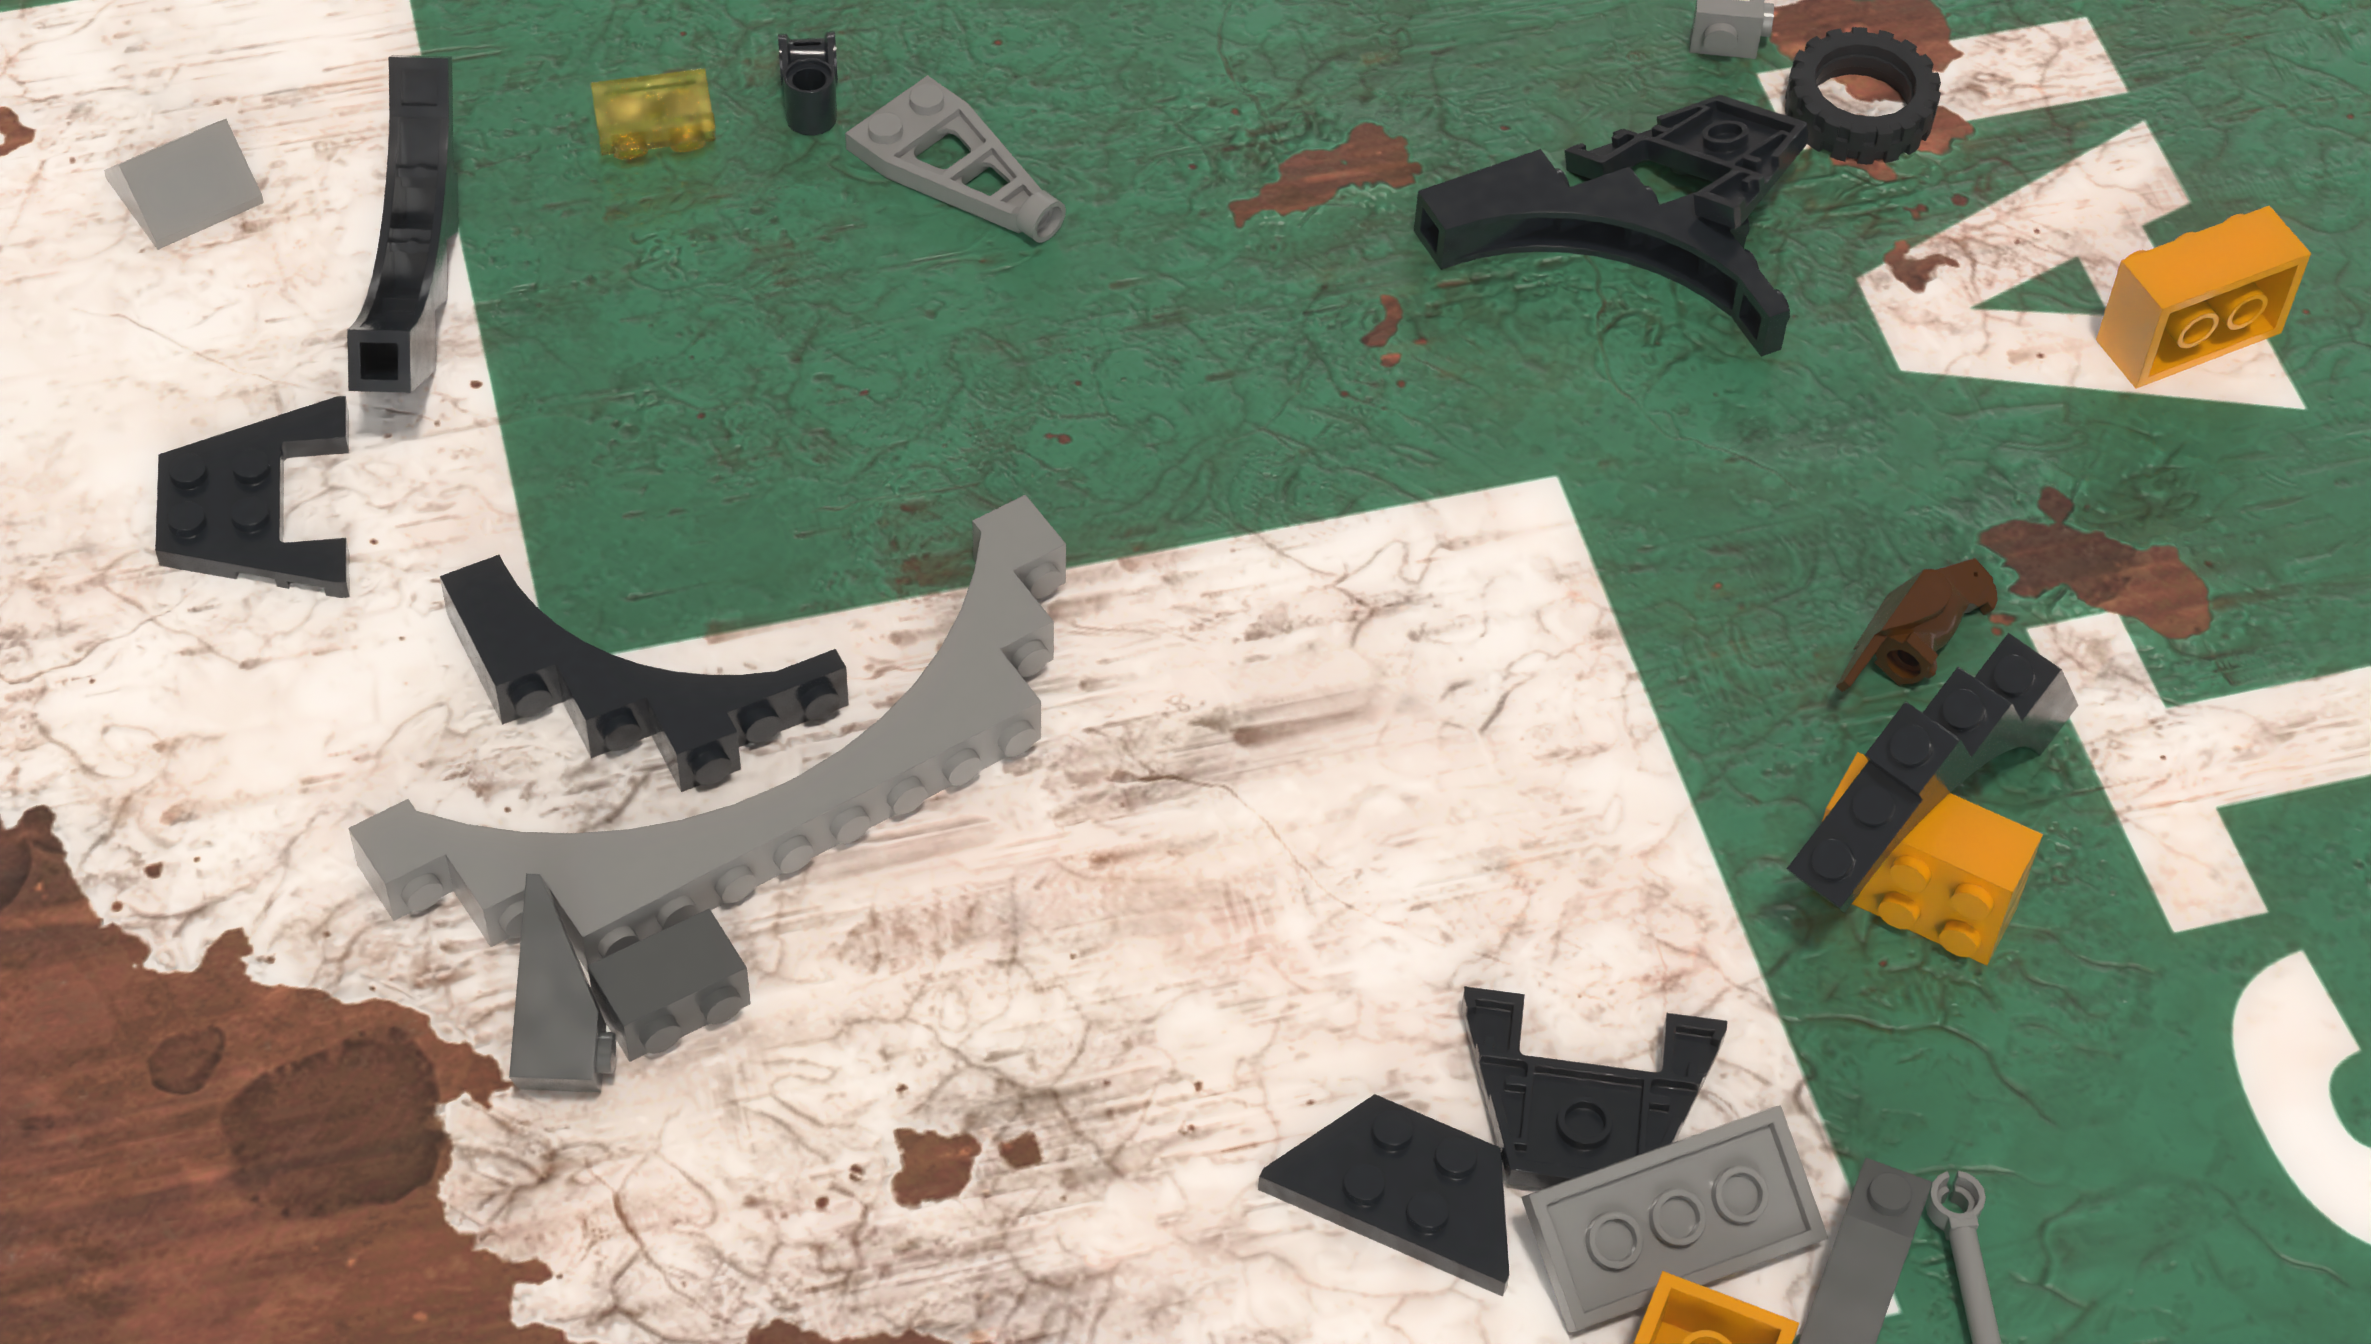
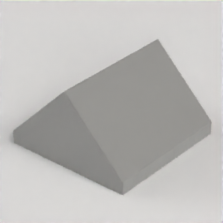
M227 119L209 124L104 170L107 181L157 250L264 203L262 193Z

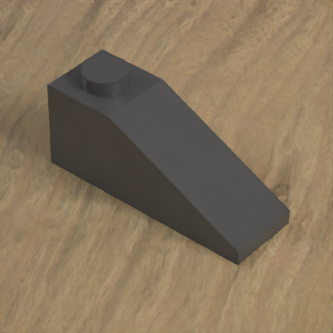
M526 873L509 1078L518 1089L601 1093L603 1073L613 1074L616 1034L615 1032H606L605 1020L548 886L540 874Z
M1865 1157L1799 1344H1876L1932 1186V1181Z

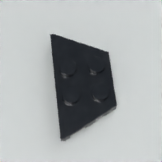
M1374 1094L1264 1167L1259 1175L1258 1190L1499 1296L1503 1297L1507 1290L1510 1273L1501 1148Z

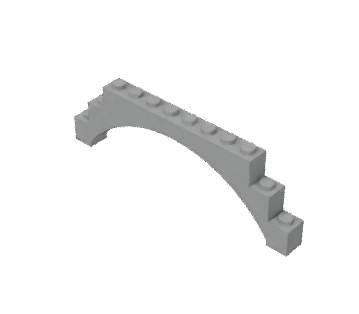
M1026 495L973 520V560L976 562L974 574L962 608L937 654L914 685L876 723L840 751L779 786L733 805L682 820L633 829L585 833L520 832L465 824L416 811L410 800L406 799L348 828L357 866L393 921L413 911L425 910L433 906L441 897L454 892L490 947L510 937L516 938L521 936L526 873L540 874L551 892L578 959L588 972L587 965L709 908L713 910L724 903L738 902L748 896L755 887L782 873H793L800 870L811 858L840 843L848 844L859 839L869 828L896 814L903 815L915 810L925 799L952 785L960 786L969 782L979 771L1006 757L1019 756L1030 749L1035 742L1041 740V700L1023 677L1034 675L1048 662L1054 660V621L1036 599L1050 595L1058 586L1066 583V543Z

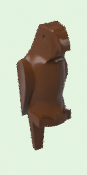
M1974 558L1936 570L1924 569L1891 591L1854 646L1853 650L1856 649L1836 687L1841 692L1848 689L1874 654L1877 657L1874 663L1898 686L1914 684L1921 681L1924 677L1928 679L1936 674V659L1939 656L1936 651L1945 646L1953 637L1964 613H1970L1979 608L1982 614L1986 615L1995 609L1998 598L1993 577Z

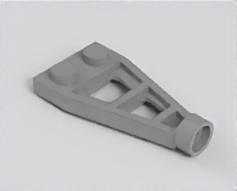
M928 75L845 133L846 150L884 177L1014 232H1023L1036 242L1042 243L1049 240L1059 230L1066 214L1065 205L1036 184L967 102ZM949 133L956 135L970 151L969 154L948 169L937 168L916 158V156ZM989 167L993 168L1008 182V184L991 196L965 185Z

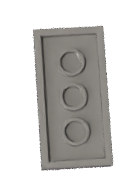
M1781 1105L1762 1110L1521 1197L1568 1332H1576L1649 1305L1662 1271L1696 1284L1704 1285L1829 1239Z

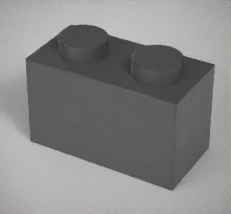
M710 908L587 965L591 990L610 1031L615 1032L616 1041L629 1062L647 1053L663 1052L672 1047L681 1037L708 1024L726 1022L733 1018L742 1008L751 1004L747 967Z

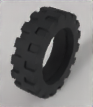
M1852 27L1851 32L1844 33L1841 28L1828 31L1825 38L1820 39L1816 36L1806 43L1805 51L1799 50L1795 55L1785 95L1786 116L1807 122L1808 145L1818 152L1822 149L1831 152V158L1845 162L1846 157L1857 159V164L1865 165L1873 164L1875 159H1883L1884 163L1899 160L1901 153L1905 152L1910 155L1915 152L1920 146L1921 139L1926 141L1931 133L1941 92H1939L1941 85L1938 72H1932L1933 62L1926 54L1920 56L1916 52L1917 46L1906 39L1903 42L1893 39L1894 34L1887 31L1879 30L1878 34L1869 33L1865 27ZM1849 74L1869 76L1889 84L1902 95L1907 105L1895 113L1877 117L1855 115L1837 108L1822 95L1818 86L1830 78Z

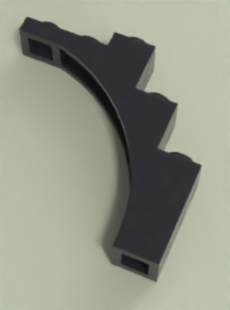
M391 55L388 57L389 137L384 205L377 254L367 296L356 321L347 329L348 391L411 393L436 370L435 309L447 300V240L458 232V173H454L451 56Z
M1541 149L1418 191L1414 232L1441 270L1480 258L1525 252L1573 253L1623 262L1661 275L1709 300L1731 316L1761 357L1782 349L1787 322L1790 319L1789 305L1783 293L1778 289H1774L1759 270L1754 255L1749 250L1744 249L1746 237L1750 230L1748 217L1741 226L1734 229L1695 215L1693 194L1695 193L1659 205L1655 192L1651 187L1644 186L1630 166L1570 187L1564 172L1559 168L1555 169Z
M500 554L440 576L447 616L502 725L522 717L538 715L551 706L563 703L591 758L610 751L624 750L637 741L652 736L681 792L700 785L717 783L728 774L741 770L739 747L749 743L764 742L775 736L778 732L809 720L824 719L836 710L849 705L847 669L836 649L771 672L743 675H707L671 671L639 664L612 655L584 642L556 624L536 607L521 590L505 566Z
M2008 633L1975 677L1957 667L1923 713L1905 701L1866 752L1867 764L1790 863L1787 870L1845 913L1885 859L1940 801L1967 777L1987 762L2017 747L2027 746L2038 755L2044 752L2079 706L2062 669Z

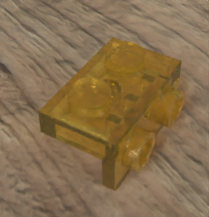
M705 68L591 82L601 155L613 154L617 159H634L646 155L648 149L671 147L676 152H690L703 148L706 142L716 141L715 118L711 108Z

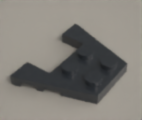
M1718 95L1657 116V125L1642 133L1626 129L1614 131L1611 137L1612 143L1587 151L1586 145L1583 143L1571 146L1565 150L1566 169L1569 172L1589 179H1595L1629 166L1633 167L1641 161L1650 160L1670 167V170L1675 174H1691L1712 181L1713 183L1693 194L1695 215L1736 229L1743 224L1808 144L1807 122Z
M336 396L158 454L155 551L159 566L230 579H237L239 573L275 579L276 586L289 589V584L300 583L322 587L325 590L326 596L337 598L350 597V553L346 538L283 542L284 461L295 457L349 453V409L346 396Z
M1464 986L1461 1010L1497 1144L1501 1148L1508 1184L1544 1189L1676 1142L1723 1045L1727 1031L1726 1020L1666 1013L1663 1026L1660 1072L1528 1056L1520 1052L1525 994Z

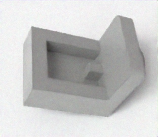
M1696 0L1689 53L1756 59L1760 36H1771L1774 3H1764L1765 0Z

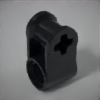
M835 31L826 32L824 38L789 39L787 34H778L781 85H784L787 124L793 131L802 135L813 136L823 134L831 130L837 120L835 83H838Z

